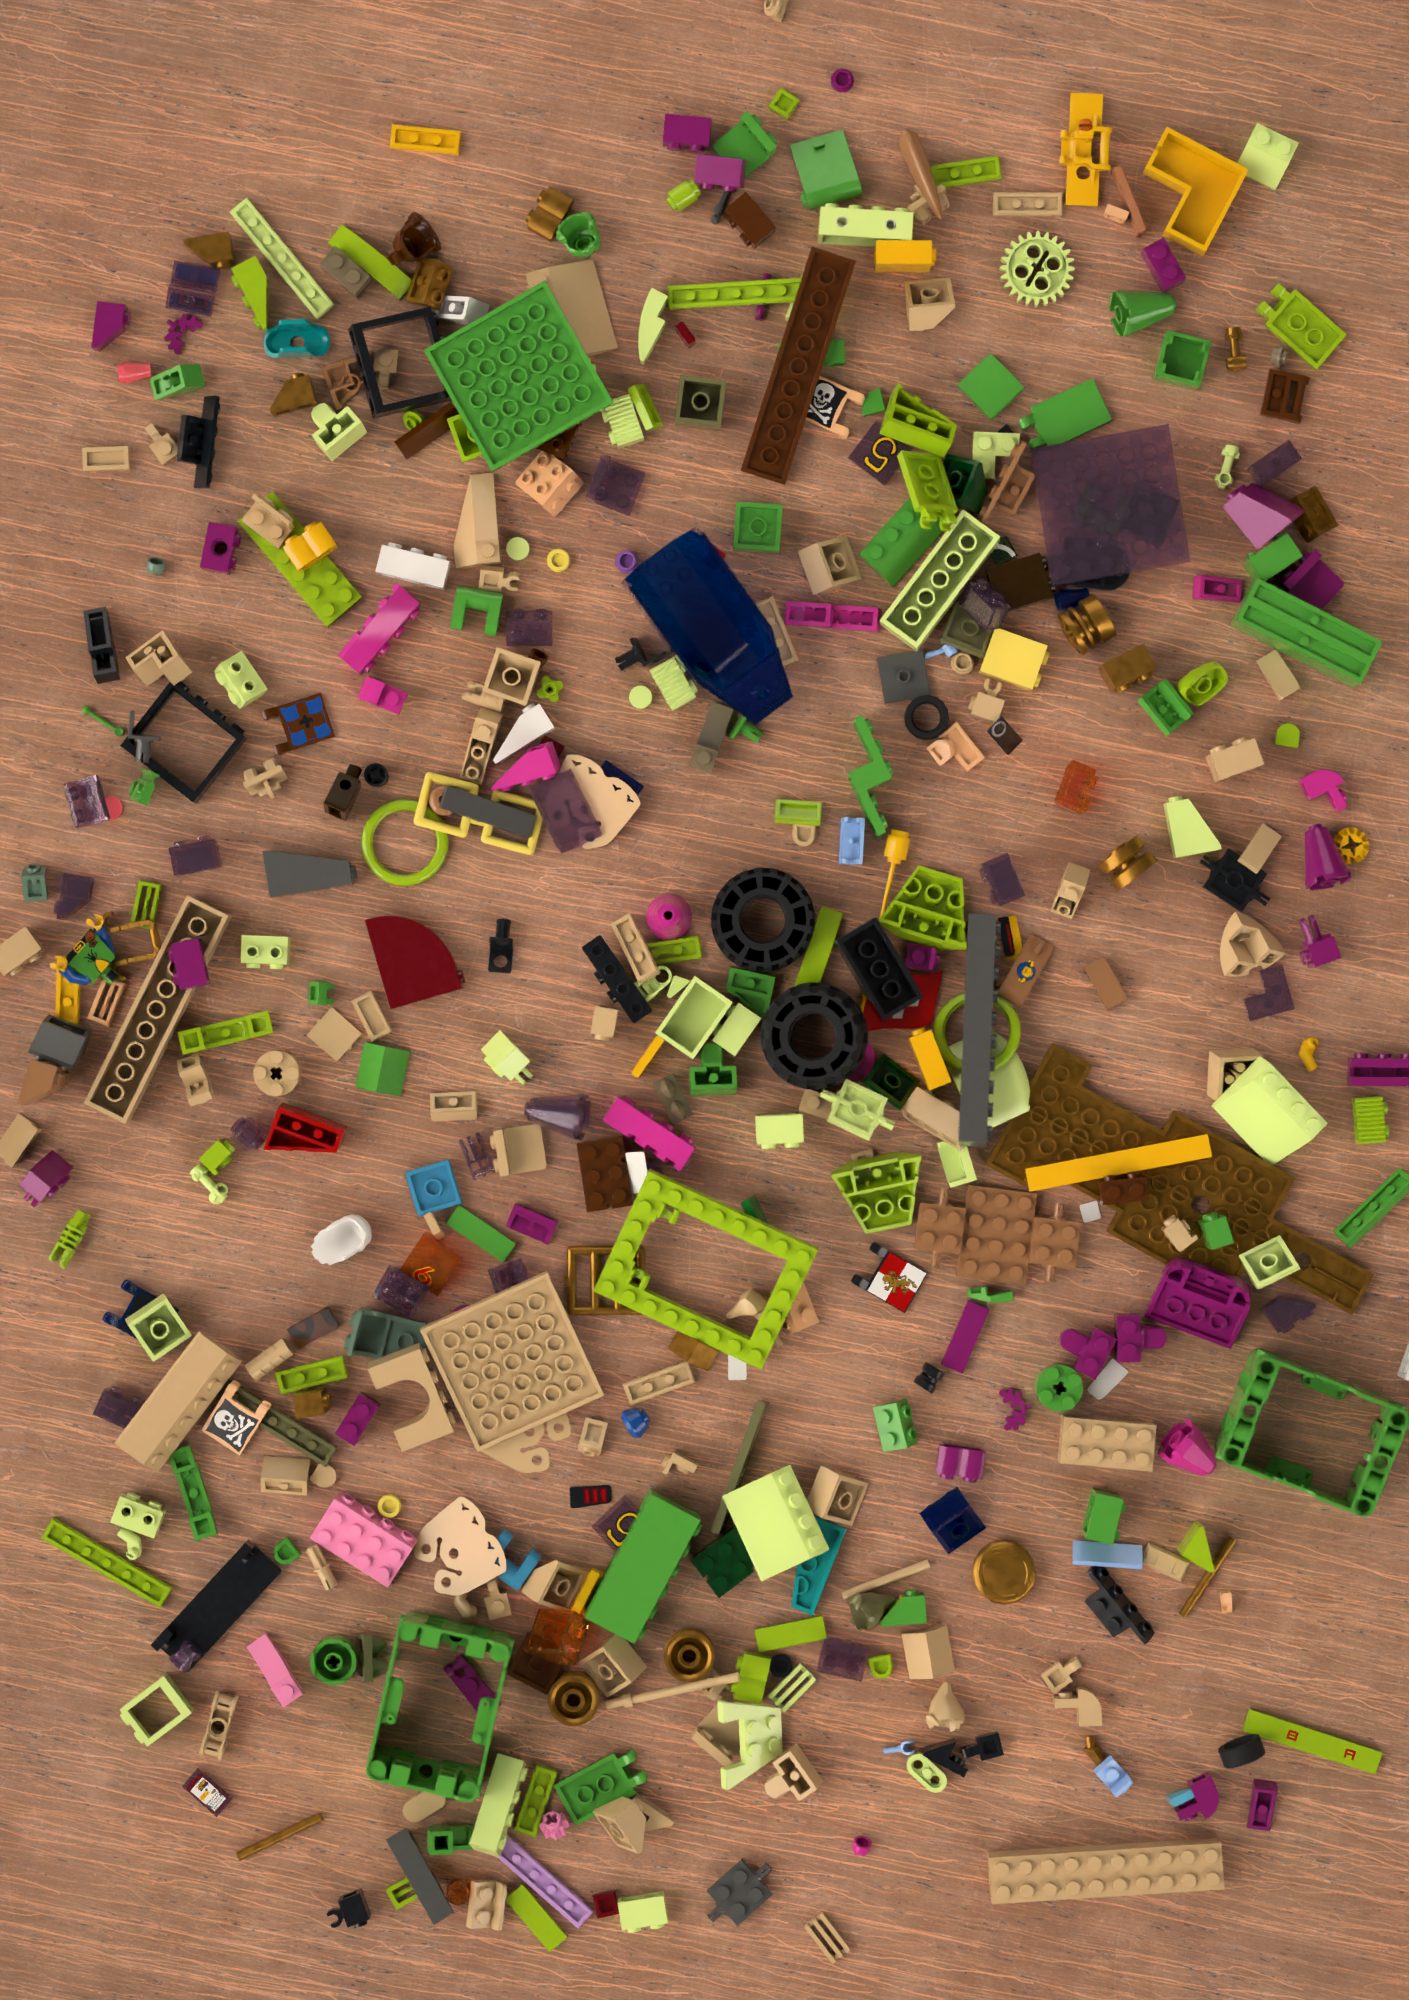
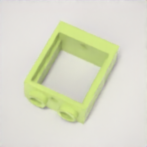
M166 1673L123 1705L120 1709V1716L126 1725H131L136 1731L134 1735L141 1744L145 1743L148 1747L188 1717L195 1709L169 1674ZM158 1687H161L180 1714L150 1736L130 1709Z

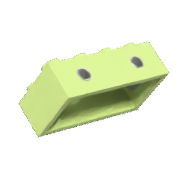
M828 203L825 204V207H820L818 244L875 247L876 240H912L914 212H909L907 208H895V211H887L885 207L874 206L872 209H862L860 205H849L848 208H839L838 204Z

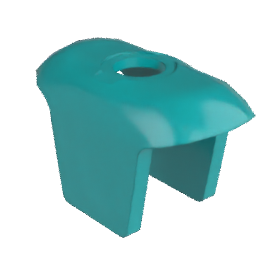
M307 319L279 320L277 326L271 327L265 333L263 344L266 354L272 358L317 357L328 353L330 336L326 328L313 324ZM297 336L301 337L304 340V346L291 347V340Z

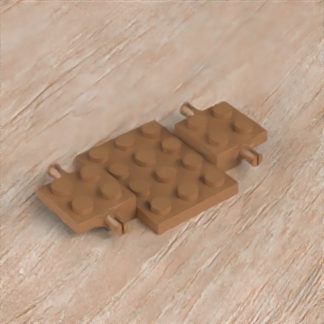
M968 1185L965 1207L949 1204L950 1190L945 1189L944 1195V1189L941 1188L939 1202L919 1203L914 1249L927 1250L932 1253L930 1267H935L936 1259V1268H940L941 1254H959L957 1277L1026 1285L1028 1263L1041 1264L1047 1267L1045 1279L1047 1282H1055L1056 1269L1063 1267L1076 1268L1081 1222L1068 1221L1063 1218L1065 1204L1060 1203L1059 1207V1203H1055L1054 1215L1052 1217L1034 1216L1037 1193Z

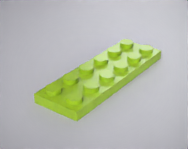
M272 491L266 496L273 502L276 511L281 508L294 519L292 524L296 528L289 537L295 534L297 537L305 532L304 528ZM243 517L238 520L239 524L327 628L362 599V596L328 556L323 557L299 573L282 548L286 545L285 542L280 549H277L241 521Z

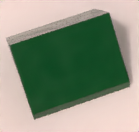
M884 1053L862 1081L874 1092L888 1098L887 1101L898 1110L902 1109L920 1080Z

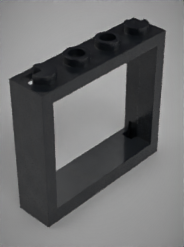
M431 306L351 324L349 327V336L373 419L452 401L444 387L442 392L383 405L363 333L366 330L424 318L431 345L444 338L438 333V317L436 313H433Z
M180 681L174 686L169 682L134 727L133 734H143L174 693L177 692L236 738L196 791L187 786L152 757H150V763H143L154 773L159 774L163 780L186 798L197 804L247 738L243 736L245 731L234 723L230 726L224 720L227 717L219 710L215 709L212 712L207 708L208 702L197 694L194 698L189 694L190 688ZM127 736L120 746L136 758L135 743L137 741L129 739Z

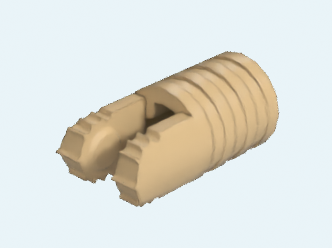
M468 681V689L480 693L481 696L465 692L461 699L500 713L502 712L506 699L483 692L484 685Z

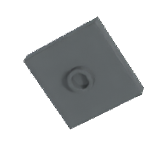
M923 650L877 658L885 704L930 695Z

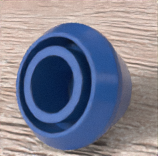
M633 1408L622 1412L621 1418L630 1434L634 1438H641L649 1428L647 1423L650 1422L644 1409L639 1411L638 1408Z

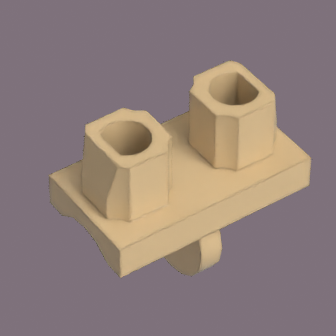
M941 183L937 186V191L943 212L949 208V201L946 197V189ZM917 184L913 186L915 193L909 197L914 203L909 205L907 209H909V212H914L913 218L921 225H924L930 221L932 215L927 210L930 207Z
M271 758L263 763L266 772L258 775L255 768H250L243 772L245 778L243 784L250 796L259 794L262 797L269 794L270 798L274 799L276 798L274 791L281 788V782L288 780V776L282 766L278 765L274 758Z

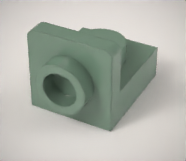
M30 864L23 868L21 880L24 901L48 900L47 866Z

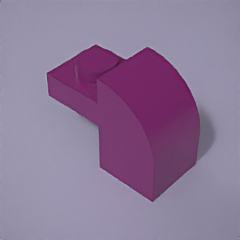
M1206 1772L1187 1781L1195 1798L1174 1807L1180 1821L1183 1819L1185 1821L1192 1820L1198 1816L1197 1813L1200 1811L1204 1818L1207 1819L1217 1809L1219 1803L1218 1790L1209 1772Z

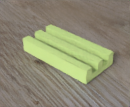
M799 1663L768 1694V1697L785 1713L817 1678ZM801 1670L803 1674L777 1698L775 1695ZM808 1677L809 1680L783 1704L782 1701Z

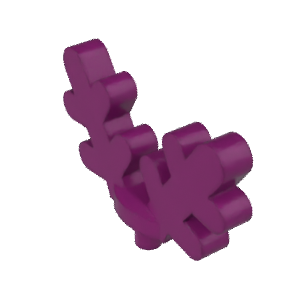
M183 314L174 323L170 319L166 322L170 325V328L164 340L169 341L171 339L168 349H174L176 355L181 353L180 347H183L184 343L177 340V338L182 337V334L175 332L177 326H180L182 332H186V327H189L191 332H195V327L201 328L203 323L196 321L195 315L190 320H186L188 316Z
M1011 1387L1008 1388V1391L1001 1389L999 1394L1004 1397L1003 1403L1012 1401L1011 1408H1015L1017 1405L1021 1407L1020 1412L1012 1410L1013 1418L1010 1416L1005 1418L1008 1423L1004 1426V1429L1009 1431L1013 1427L1014 1430H1018L1019 1421L1021 1425L1026 1423L1024 1416L1027 1415L1026 1410L1031 1409V1404L1025 1405L1021 1391H1017L1016 1395H1014L1013 1388Z

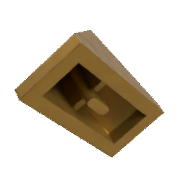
M679 1331L676 1332L668 1346L669 1350L685 1361L706 1371L709 1370L719 1350Z

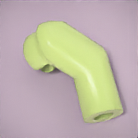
M122 1527L117 1536L127 1542L128 1552H126V1556L130 1560H136L142 1553L141 1538L131 1530Z

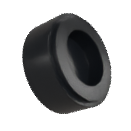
M775 1654L771 1658L769 1669L776 1677H786L792 1671V1661L786 1654Z

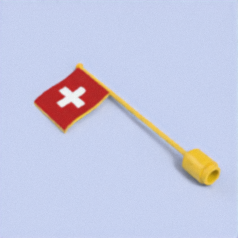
M891 829L890 835L888 834L883 856L888 857L887 862H891L880 917L886 911L895 865L901 864V860L906 861L910 844V839H908L909 833ZM943 970L924 975L910 974L922 993L923 998L885 1021L880 1022L863 993L860 1009L865 1017L867 1030L872 1031L883 1028L915 1029L931 1025Z

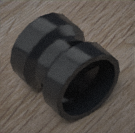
M372 763L366 767L364 778L368 784L377 788L387 783L389 774L387 769L381 764Z
M925 1362L922 1367V1373L917 1375L913 1382L933 1394L936 1389V1383L942 1380L945 1374Z

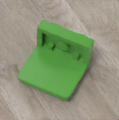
M748 111L740 116V122L713 145L714 150L720 157L747 160L745 178L776 154L777 146L775 145L777 141L770 132L766 134L761 128L763 124L755 114L751 116Z

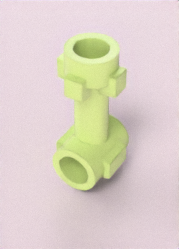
M1225 445V449H1222L1221 455L1225 456L1220 474H1216L1214 479L1219 489L1223 490L1227 486H1231L1233 482L1230 475L1233 460L1238 459L1240 455L1238 453L1239 448L1236 446Z
M198 1164L191 1170V1178L195 1182L200 1180L211 1192L209 1200L213 1204L224 1202L227 1198L228 1187L224 1183L215 1184L207 1175L208 1170Z

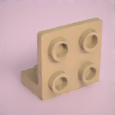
M253 494L251 498L255 503L241 521L277 549H280L296 528L292 524L294 519L281 508L276 511L273 502L263 494L260 497Z
M717 1703L693 1730L691 1739L722 1766H728L732 1763V1757L740 1749L739 1719L727 1723L719 1722Z

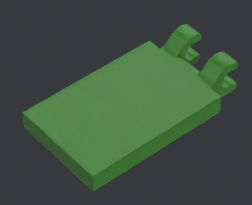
M1092 378L1030 407L1031 415L1019 419L1018 424L1021 430L1034 425L1039 434L1038 437L1028 442L1031 451L1043 445H1046L1048 450H1051L1111 422L1112 418Z
M633 1749L620 1757L614 1751L554 1783V1787L575 1826L594 1817L595 1815L592 1811L595 1808L621 1797L630 1798L637 1794L635 1787L647 1781L648 1776L644 1769L632 1776L627 1767L628 1764L634 1762L637 1758Z

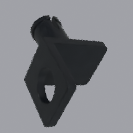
M632 637L630 639L632 650L616 657L615 661L616 663H621L618 667L623 671L637 662L642 663L643 667H649L669 656L670 653L665 651L648 660L637 638Z
M497 919L495 937H490L489 940L490 956L488 971L510 974L514 949L513 939L509 938L511 921L508 919ZM497 956L506 957L507 964L504 967H497L494 964V959Z

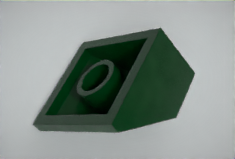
M947 454L943 465L957 508L979 514L987 495L982 463Z

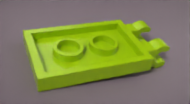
M1278 283L1270 293L1280 301L1273 309L1263 301L1255 311L1268 319L1264 324L1268 330L1312 369L1317 370L1347 334L1296 289L1289 293Z
M901 450L897 458L914 511L921 512V528L931 529L930 521L936 522L937 517H940V529L942 531H950L949 524L957 523L955 514L958 508L941 456Z

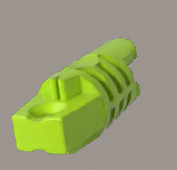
M78 1209L73 1218L69 1219L66 1228L61 1233L60 1239L48 1258L50 1261H57L65 1249L59 1261V1266L64 1269L67 1268L76 1248L82 1240V1236L86 1233L88 1228L86 1226L91 1217L90 1214Z

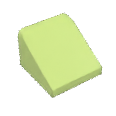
M676 975L673 976L667 993L668 998H672L691 981Z

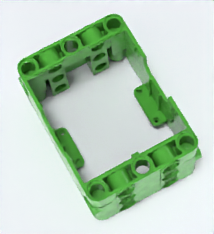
M1256 1348L1248 1355L1228 1410L1223 1417L1214 1444L1217 1450L1215 1457L1233 1467L1272 1482L1273 1480L1306 1492L1320 1501L1358 1516L1367 1517L1375 1510L1395 1457L1402 1445L1409 1425V1415L1406 1412L1408 1407L1390 1398L1299 1364L1265 1349ZM1281 1366L1294 1370L1297 1374H1303L1302 1384L1336 1399H1343L1349 1390L1362 1397L1363 1400L1368 1399L1371 1403L1375 1402L1381 1405L1379 1418L1383 1422L1374 1419L1368 1437L1375 1445L1371 1453L1365 1451L1363 1458L1368 1461L1367 1465L1357 1462L1351 1476V1480L1357 1487L1353 1486L1347 1489L1345 1493L1346 1499L1311 1486L1313 1472L1310 1469L1282 1458L1271 1457L1266 1468L1244 1460L1256 1430L1254 1426L1264 1402L1268 1400ZM1246 1405H1254L1255 1410L1253 1414H1243V1409Z
M409 1612L406 1615L401 1614L367 1762V1776L374 1781L396 1787L432 1793L463 1802H472L477 1796L480 1797L499 1703L515 1641L512 1639V1636L504 1631L454 1621L436 1615L419 1612ZM452 1635H453V1636H457V1637H462V1638H460V1639H455V1638L452 1637ZM418 1637H421L419 1645L438 1649L441 1641L451 1643V1650L457 1651L458 1645L467 1647L465 1653L467 1656L484 1659L485 1653L488 1652L490 1653L489 1657L494 1661H504L496 1699L484 1697L480 1700L472 1735L474 1743L485 1745L481 1768L445 1759L443 1761L417 1756L413 1752L378 1745L381 1730L384 1728L383 1723L393 1724L397 1720L405 1685L402 1678L393 1676L396 1663L399 1660L398 1654L401 1653L399 1650L401 1640L416 1641ZM422 1765H430L433 1772L429 1775L424 1774L421 1771Z

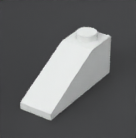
M532 703L522 710L524 714L519 716L493 759L496 765L555 729L540 704L535 706Z

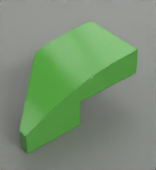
M987 1286L967 1289L968 1297L986 1302L1014 1301L1011 1290L989 1294Z

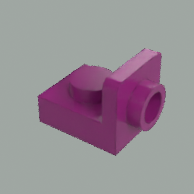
M908 944L905 966L933 971V967H938L940 953H936L937 948Z

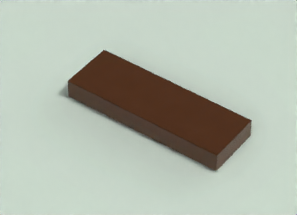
M450 402L394 442L407 460L450 430L447 418L456 416L459 413L452 402Z

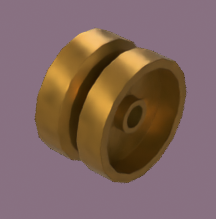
M1139 835L1127 843L1124 842L1108 854L1106 859L1097 865L1104 875H1108L1118 868L1119 872L1110 880L1116 891L1122 889L1158 861L1151 851L1143 853L1138 858L1136 857V854L1145 846Z

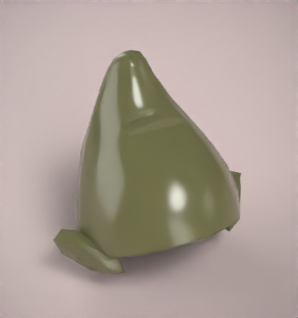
M876 1592L854 1595L849 1599L853 1617L850 1622L858 1630L870 1631L874 1629L881 1621L887 1609L896 1602V1598L889 1594Z

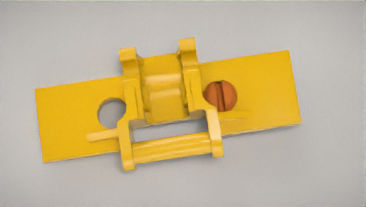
M1070 94L1068 132L1067 130H1061V156H1059V164L1067 166L1065 205L1098 207L1100 171L1111 170V165H1109L1110 134L1113 132V128L1102 127L1103 94ZM1093 135H1101L1099 164L1092 163L1091 147ZM1086 167L1090 173L1089 177L1084 180L1078 178L1076 173L1078 168Z

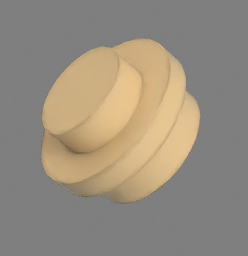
M964 651L955 653L951 659V667L958 674H967L974 666L972 655Z

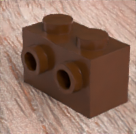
M747 192L725 209L726 217L724 220L732 229L736 227L741 233L739 238L747 247L751 245L753 249L757 248L776 230L775 225Z
M1140 1172L1127 1173V1178L1117 1179V1175L1103 1176V1180L1097 1181L1100 1204L1109 1205L1149 1200L1147 1177L1140 1176Z

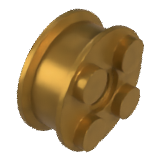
M695 1628L680 1629L667 1640L664 1648V1663L668 1672L676 1679L683 1682L701 1680L711 1671L714 1665V1645L711 1639L701 1630ZM689 1649L696 1653V1657L690 1661L683 1657V1652Z
M568 1672L559 1676L548 1695V1706L551 1714L557 1721L567 1726H580L587 1723L594 1717L598 1709L600 1698L598 1687L584 1673ZM570 1694H577L580 1697V1702L578 1704H571L568 1702L567 1697Z

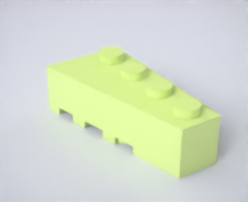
M497 1753L469 1843L473 1850L500 1858L507 1841L508 1827H511L513 1822L514 1806L518 1804L520 1799L521 1781H525L528 1773V1768H525L526 1764L523 1760Z

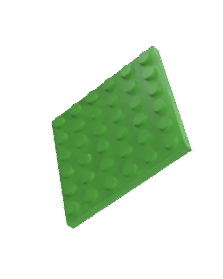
M545 281L424 349L425 354L492 472L614 403Z

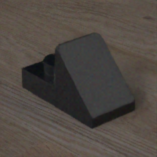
M955 1738L923 1748L922 1754L924 1757L963 1778L968 1771L967 1765L964 1764L966 1761L955 1754L952 1757L949 1756L956 1744Z

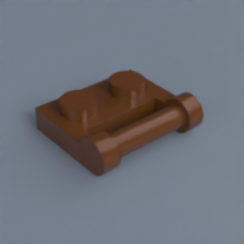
M1270 369L1260 415L1300 424L1306 385H1309L1310 377ZM1291 382H1295L1297 386L1291 413L1285 412Z

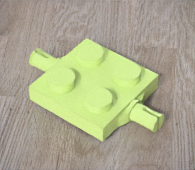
M845 1079L842 1088L837 1094L823 1088L820 1097L832 1102L827 1122L868 1141L878 1125L890 1131L893 1129L895 1121L883 1116L888 1098L848 1079Z

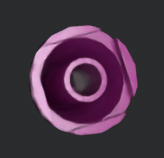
M1322 824L1308 827L1309 830L1305 832L1306 889L1309 888L1312 891L1332 888L1333 884L1340 881V885L1352 879L1351 872L1328 828L1322 827Z

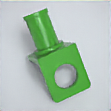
M724 698L723 702L741 712L728 737L734 739L738 733H741L754 741V743H757L760 738L752 732L762 736L764 731L747 721L749 711L730 699Z

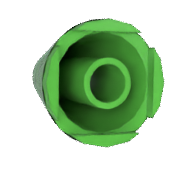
M1118 290L1111 293L1109 310L1114 311L1115 318L1111 319L1112 325L1120 337H1127L1172 316L1177 307L1174 296H1171L1168 292Z

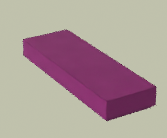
M967 1300L941 1365L963 1373L989 1312L988 1308Z

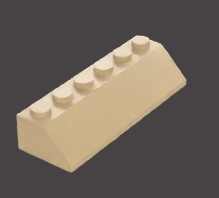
M198 1332L114 1443L142 1465L159 1472L242 1361L228 1347Z

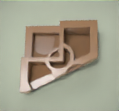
M355 355L321 367L336 410H340L363 385Z

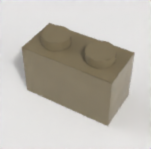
M336 246L320 263L324 271L357 299L372 282L370 275Z

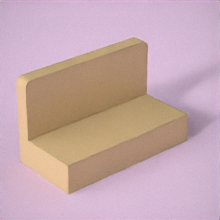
M21 1114L16 1116L0 1140V1157L6 1160L4 1163L12 1168L18 1165L42 1130V1128Z
M265 1456L260 1477L261 1492L307 1496L310 1460Z

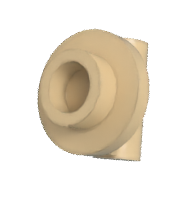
M766 0L764 3L765 14L777 22H782L788 0Z

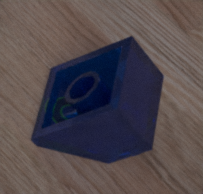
M958 1487L947 1492L943 1497L919 1513L948 1554L986 1528Z

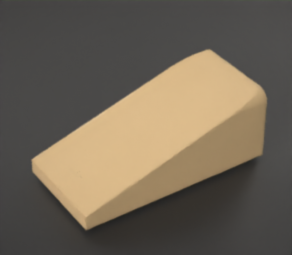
M1277 650L1256 661L1279 701L1301 688Z

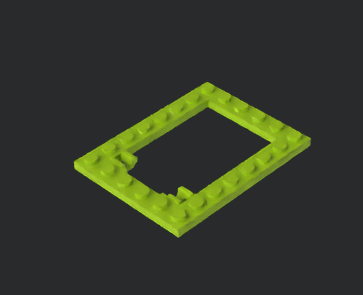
M649 1169L593 1291L761 1370L819 1247ZM666 1204L674 1207V1211L665 1208ZM682 1211L787 1260L751 1337L646 1289L652 1275L638 1267H634L636 1261L633 1259L650 1222H655L657 1217H664L669 1223L675 1225ZM632 1278H639L641 1280L640 1285L632 1282Z

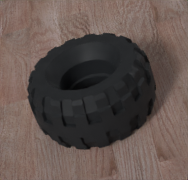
M824 983L800 984L780 994L767 1009L761 1026V1046L771 1069L787 1083L804 1089L829 1088L847 1079L862 1062L868 1044L867 1024L858 1004L841 989ZM809 1014H818L826 1017L835 1029L836 1038L834 1046L826 1055L819 1058H809L797 1051L792 1040L795 1024L802 1017Z

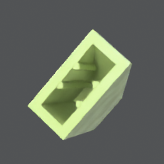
M1182 796L1168 798L1169 802L1163 804L1173 859L1222 849L1221 844L1189 799L1183 800Z

